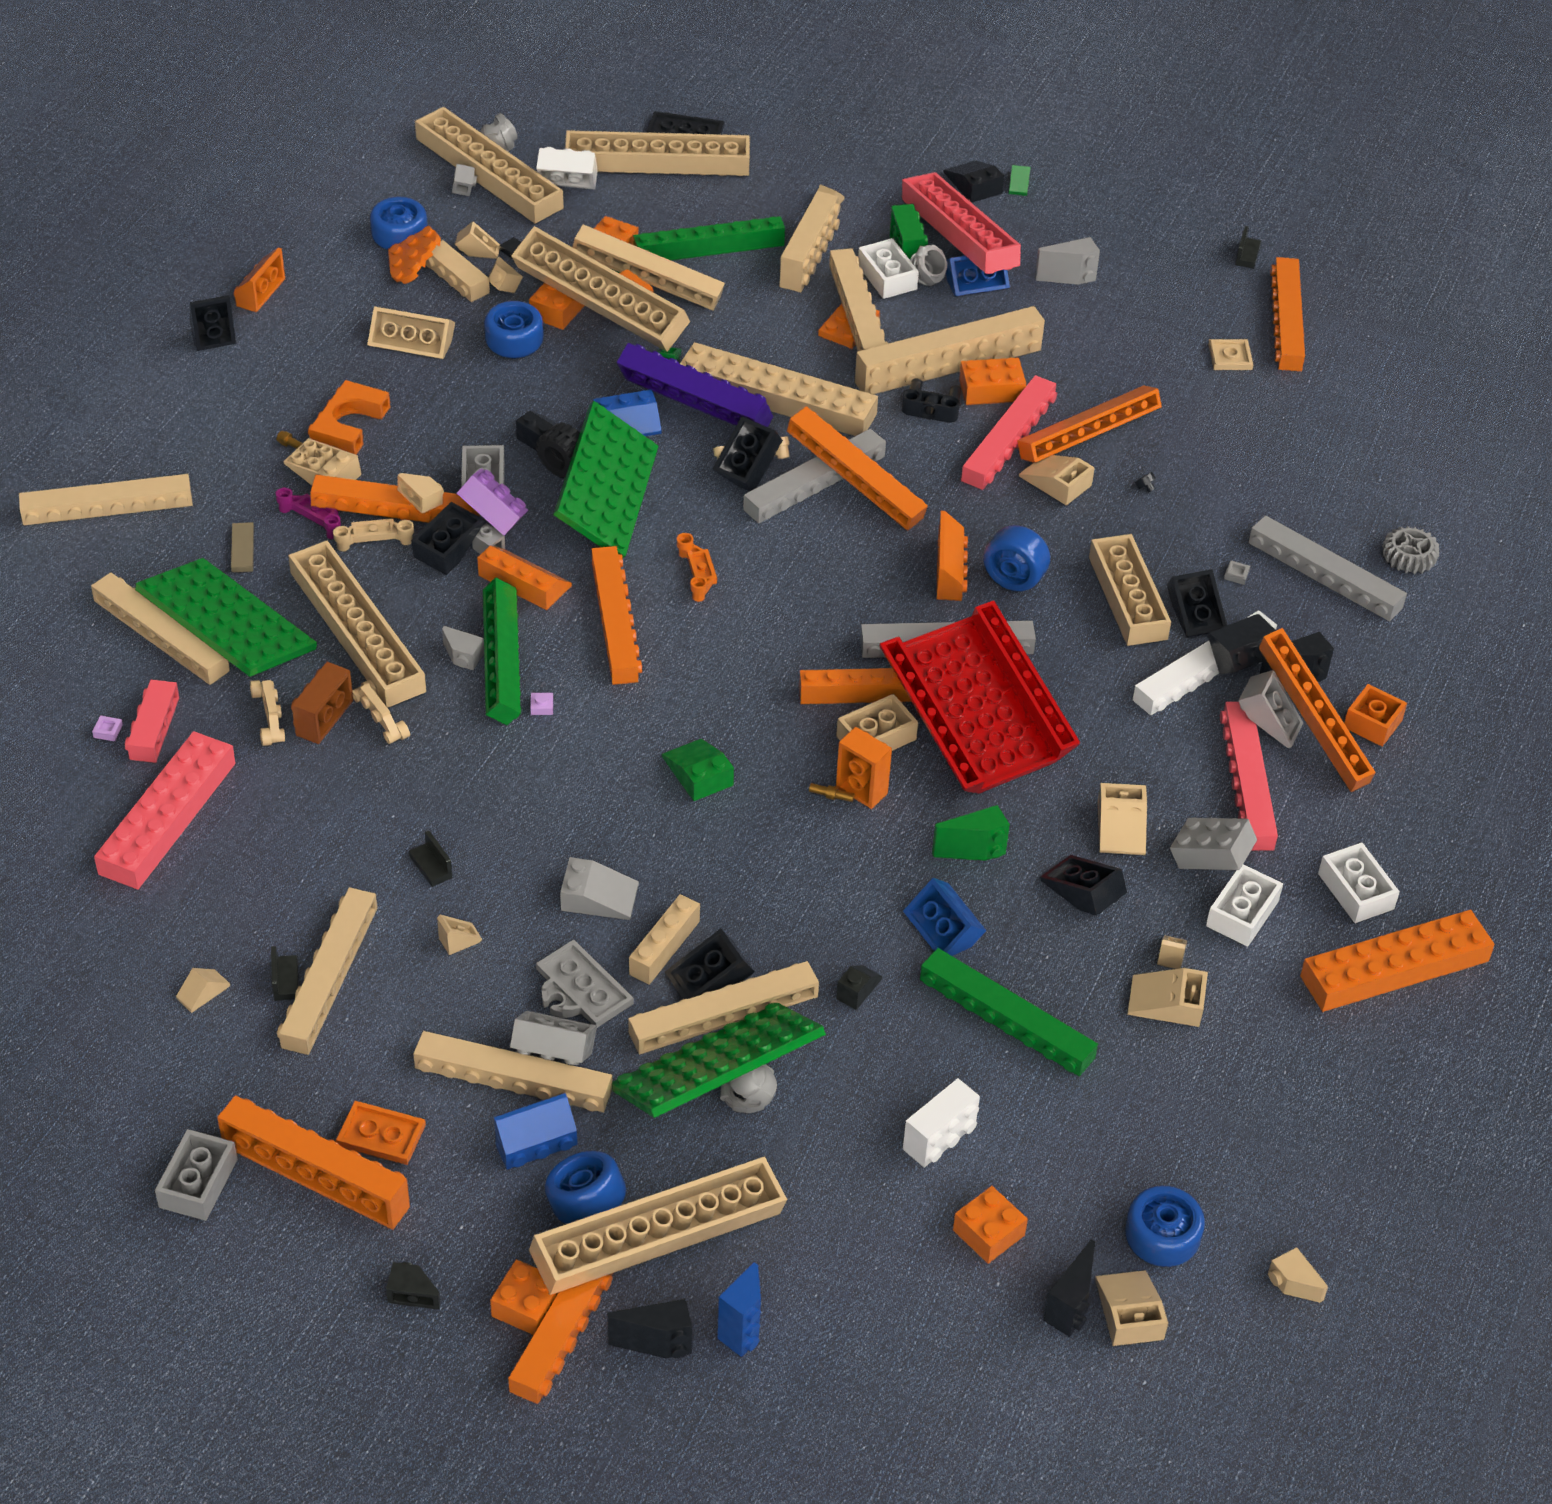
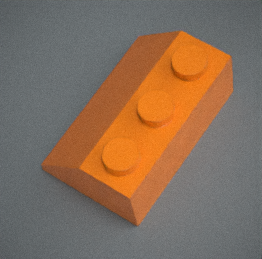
M278 247L263 257L241 284L235 288L234 297L237 307L257 312L285 280L282 248Z

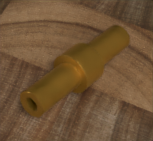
M811 783L809 787V792L824 795L827 799L831 800L837 798L853 802L855 797L854 793L838 790V787L831 785L826 787Z

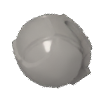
M502 113L495 115L494 122L490 125H483L480 133L507 152L514 148V141L517 140V132L514 126Z
M933 244L919 246L917 253L910 258V261L919 271L918 283L932 287L944 278L947 260L943 251Z
M765 1064L721 1085L720 1099L725 1101L735 1112L753 1113L763 1110L772 1101L776 1093L777 1081L774 1076V1070ZM733 1090L735 1091V1093L742 1095V1097L746 1099L742 1100L738 1097H735Z

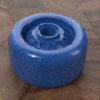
M407 197L384 199L373 207L370 214L372 238L377 245L386 250L428 226L424 207L419 202Z
M507 301L497 304L485 316L484 332L486 344L495 354L506 358H522L531 355L539 349L543 342V318L540 312L534 306L521 301Z
M1011 525L1000 529L985 548L983 562L987 573L997 584L1011 591H1026L1036 586L1048 570L1050 551L1045 541L1036 532L1024 526Z
M584 1151L562 1160L551 1170L545 1182V1193L557 1219L564 1224H569L621 1206L626 1195V1184L616 1161L610 1155L600 1151Z
M1154 1186L1139 1193L1132 1201L1125 1224L1126 1240L1132 1251L1145 1262L1160 1267L1178 1266L1191 1259L1200 1247L1205 1228L1204 1214L1198 1202L1187 1192L1172 1186Z

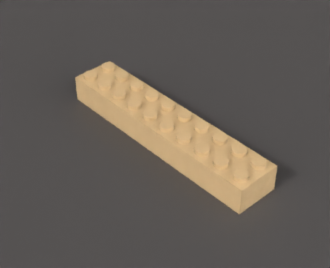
M445 107L415 121L416 139L455 167L456 164L475 167L474 175L477 176V183L536 224L563 209L562 189Z
M600 131L566 132L565 149L579 152L588 150L595 153L597 172L749 176L750 135Z
M535 226L511 255L519 269L668 352L690 323L684 309Z
M1035 306L858 351L856 356L855 383L860 391L877 394L911 385L912 380L915 378L926 381L960 372L961 361L1014 358L1040 351L1045 320Z
M694 342L680 363L683 366L690 365L700 373L707 372L717 380L724 379L734 387L741 386L751 394L755 395L758 393L764 396L772 412L793 417L807 406L836 431L857 436L867 431L877 415V395Z
M324 541L288 555L292 576L366 680H372L377 689V695L388 708L425 693V673L330 543Z
M762 1157L534 1235L529 1251L549 1294L552 1295L776 1216L781 1213L787 1198L766 1158Z

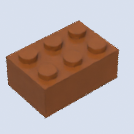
M326 662L321 669L317 670L315 677L310 683L305 685L303 692L298 698L293 700L291 705L296 736L320 744L353 702L350 670L330 662Z

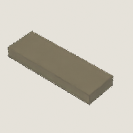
M232 523L231 570L232 572H252L254 562V523Z

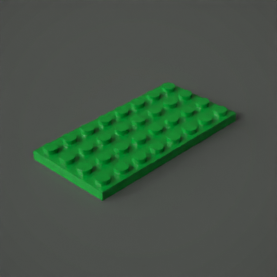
M593 401L588 407L553 515L600 547L617 546L618 555L622 554V558H624L659 446L605 407Z
M204 558L136 583L135 590L249 677L316 650L317 642Z
M771 1003L765 1006L764 1010L747 1014L743 1020L736 1023L726 1024L722 1030L708 1033L695 1043H687L674 1053H666L653 1063H645L632 1073L618 1076L617 1080L612 1082V1091L648 1115L656 1118L826 1035L825 1030L817 1022L779 1003Z

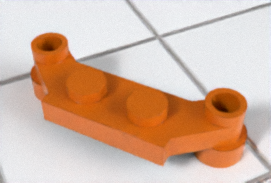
M681 533L677 536L679 556L688 559L693 575L690 581L692 598L694 601L701 602L705 599V595L711 586L717 584L715 569L708 549H702L693 544V536L691 534Z

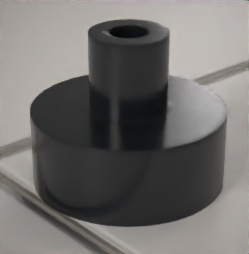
M1151 471L1135 481L1138 489L1145 487L1149 493L1155 489L1152 481L1156 477Z

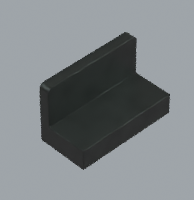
M1245 226L1238 249L1236 265L1254 269L1261 240L1247 238L1249 226Z
M426 831L425 844L410 850L409 855L431 887H434L452 878V866L449 856L431 832Z
M271 946L274 1000L295 999L296 990L299 986L297 955L277 957L276 946Z

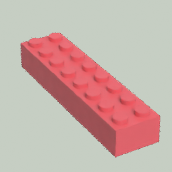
M193 731L94 856L98 875L139 890L236 764L233 745Z

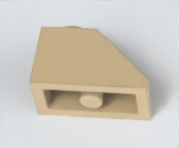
M475 222L470 223L457 234L455 245L469 257L493 259L498 257L500 244Z
M498 257L488 278L489 282L498 290L515 293L523 276L502 258Z
M405 473L398 474V491L422 514L443 504L444 490L431 477Z
M1298 1248L1272 1260L1268 1272L1269 1279L1274 1286H1278L1283 1294L1319 1303L1324 1301L1328 1286Z

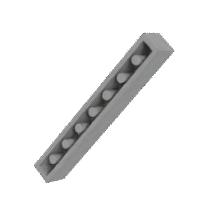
M868 429L849 439L853 445L861 449L873 461L876 462L885 457L886 441L872 429ZM815 457L744 494L743 510L757 523H761L844 478L819 457Z
M1265 515L1252 527L1249 544L1389 622L1403 609L1407 595L1406 592Z
M1007 621L1026 654H1034L1036 637L1033 621ZM955 622L861 624L860 642L862 658L886 657L879 645L887 640L899 636L902 642Z

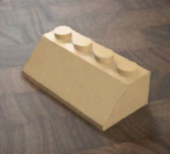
M374 306L367 345L444 359L452 342L455 322L449 319Z

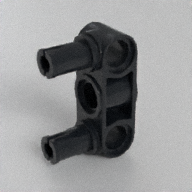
M915 378L912 380L910 388L903 392L902 412L904 414L947 423L958 420L961 406L959 400L962 391L961 387L957 385L951 386L949 395L922 391V380Z

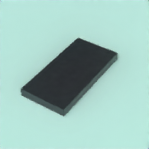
M654 111L646 133L722 135L724 121Z

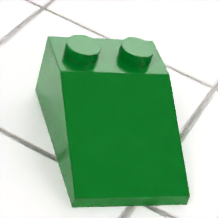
M698 739L662 754V758L693 801L729 788L734 784V767L723 752L703 739Z
M998 805L937 823L934 829L932 855L937 858L981 861L999 858L1006 854L1010 824Z

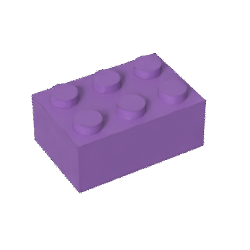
M481 468L468 479L457 494L505 536L526 514L528 509L521 499L514 498L510 494L507 486L495 481V477L490 471Z

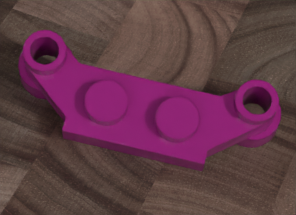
M280 488L276 491V501L280 512L288 513L294 510L323 526L326 530L327 538L334 539L333 530L341 526L338 510L311 506V496L307 493L305 495H293L292 490L289 488Z

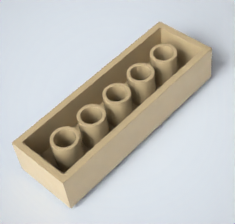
M820 191L816 192L781 256V288L802 292L804 286H808L810 275L815 273L816 264L820 263L822 253L826 252L828 242L832 241L834 231L838 230L840 220L837 219V215L841 207L838 204L839 196Z
M1132 534L1092 539L1089 559L1126 645L1168 640L1171 620Z

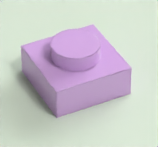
M531 693V715H553V693Z
M100 716L92 731L93 738L115 741L123 726L122 719Z

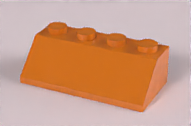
M941 511L936 599L962 601L963 592L967 593V580H964V578H967L968 565H964V563H967L968 551L964 550V548L967 549L968 536H964V527L946 511Z
M490 545L477 557L478 576L490 582L497 577L516 587L517 596L545 610H548L572 586L571 582L503 548Z

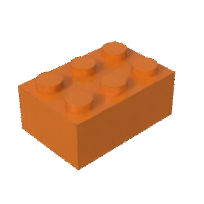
M1019 358L961 361L959 381L966 405L1014 402L1026 387V380Z
M855 726L839 742L836 787L839 790L854 793V799L872 809L888 794L892 748Z

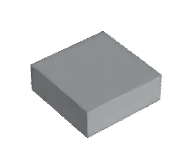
M1230 561L1224 579L1244 585L1250 571V566Z

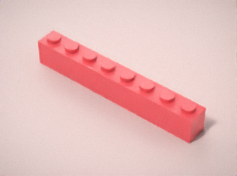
M1036 375L1033 377L963 465L962 482L981 490L988 483H992L997 471L1000 472L1002 470L1004 462L1011 458L1015 448L1018 449L1017 440L1028 436L1033 425H1037L1040 416L1044 415L1048 410V406L1055 402L1057 398V392H1055L1056 383Z
M1226 702L1224 711L1220 712V723L1224 724L1223 739L1227 740L1226 755L1230 757L1229 772L1233 773L1232 789L1236 790L1235 805L1240 809L1238 819H1249L1256 835L1257 841L1251 851H1274L1278 834L1257 725L1248 718L1245 711L1241 709L1239 702Z

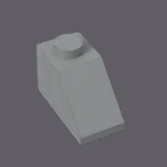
M444 626L442 628L443 644L453 664L474 670L484 655V638Z

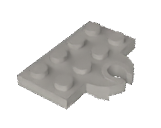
M575 940L570 941L536 963V969L547 979L542 986V1003L544 1008L548 1007L554 1000L562 1002L550 1007V1014L553 1016L569 1018L582 1014L592 1025H596L598 1028L634 1004V998Z

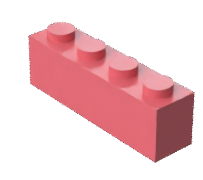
M150 680L148 688L144 689L143 702L138 705L136 721H132L130 737H127L125 740V750H128L130 760L157 762L179 700L177 682Z

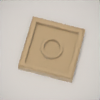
M1248 339L1209 340L1208 346L1214 370L1253 369Z

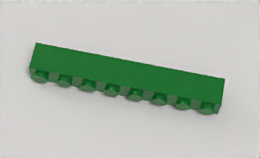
M781 216L633 235L634 246L670 261L780 247L785 244V226Z
M495 577L483 589L485 704L487 716L508 725L514 719H517L521 713L516 587Z
M937 948L921 965L920 980L926 986L936 989L946 998L954 1000L966 1010L972 1011L986 1022L1002 1029L1007 1035L1015 1037L1027 1047L1043 1054L1045 1058L1063 1066L1068 1072H1072L1080 1077L1096 1058L1098 1043L943 950Z

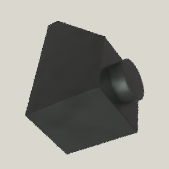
M863 965L850 966L838 981L836 999L857 1010L882 980V976Z
M393 1262L386 1287L388 1303L439 1310V1291L420 1266L410 1262Z

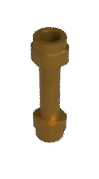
M280 431L277 435V442L285 447L290 445L297 449L303 444L292 438V434L287 431Z

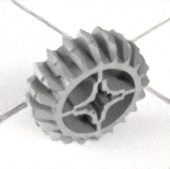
M1407 525L1406 528L1399 526L1397 530L1392 529L1385 537L1382 545L1383 557L1386 558L1385 562L1390 563L1391 567H1397L1398 571L1404 570L1405 573L1412 572L1414 575L1417 571L1421 574L1425 570L1429 571L1430 568L1434 567L1439 557V543L1436 542V538L1431 537V533H1425L1424 529H1416V526L1410 528Z

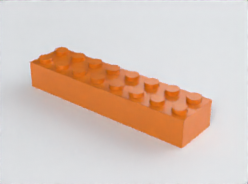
M607 216L594 228L632 245L633 235L638 234V227ZM543 283L529 299V304L540 312L543 323L562 330L585 306L546 283Z
M1470 909L1305 958L1300 977L1321 1011L1324 1012L1489 962L1495 944Z
M235 1095L217 1117L221 1138L235 1142L236 1153L394 1230L410 1208L407 1178L403 1174L386 1169L379 1162L370 1161L354 1150L349 1151L341 1147L334 1140L320 1137L315 1131L306 1130L290 1119L285 1120L277 1116L272 1110L263 1109L255 1105L249 1099H242Z

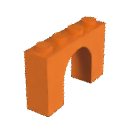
M345 380L341 387L337 388L332 399L328 400L323 411L319 412L315 422L309 426L308 435L310 439L357 455L364 445L362 429L342 424L337 420L348 414H363L382 420L390 409L389 392Z

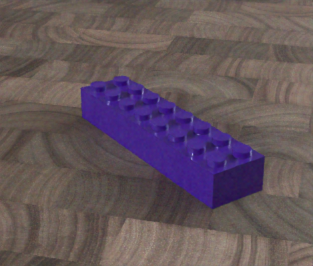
M627 343L616 362L627 381L737 426L741 417H745L768 427L773 418L764 396L758 393L755 395L751 394L741 386L734 387L724 379L717 380L707 372L700 373L690 365L683 366L673 358L666 359L656 351L649 352L639 344Z

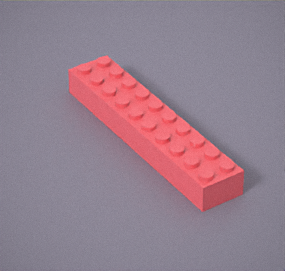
M936 172L902 179V200L906 204H914L915 210L919 211V215L984 273L993 274L999 270H1010L1013 267L1020 266L1021 245Z

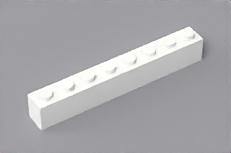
M1259 610L1250 615L1260 614L1274 629L1277 628V624ZM1207 641L1135 685L1133 701L1148 714L1153 715L1157 711L1165 709L1170 703L1178 701L1188 692H1193L1204 682H1209L1214 676L1219 674L1210 641Z

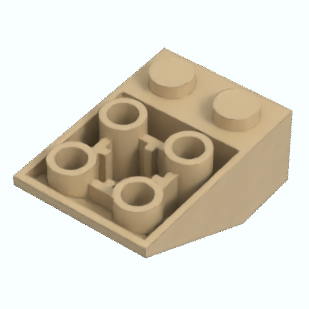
M310 438L284 460L286 466L311 485H313L315 474L356 480L362 475L358 455Z
M1051 455L1031 464L1019 474V477L1061 503L1068 505L1092 486L1095 467L1080 458Z
M1101 783L1098 795L1099 852L1145 855L1147 823L1146 785Z
M1179 968L1133 975L1127 1015L1199 1027L1204 1009L1208 972Z
M1146 1270L1095 1276L1113 1346L1164 1340L1168 1326L1162 1300Z

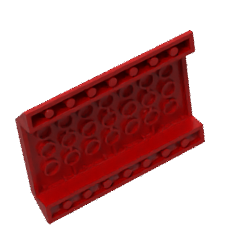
M994 600L975 607L972 616L905 642H902L898 636L879 645L964 791L980 794L1054 764L1080 744L1079 739Z

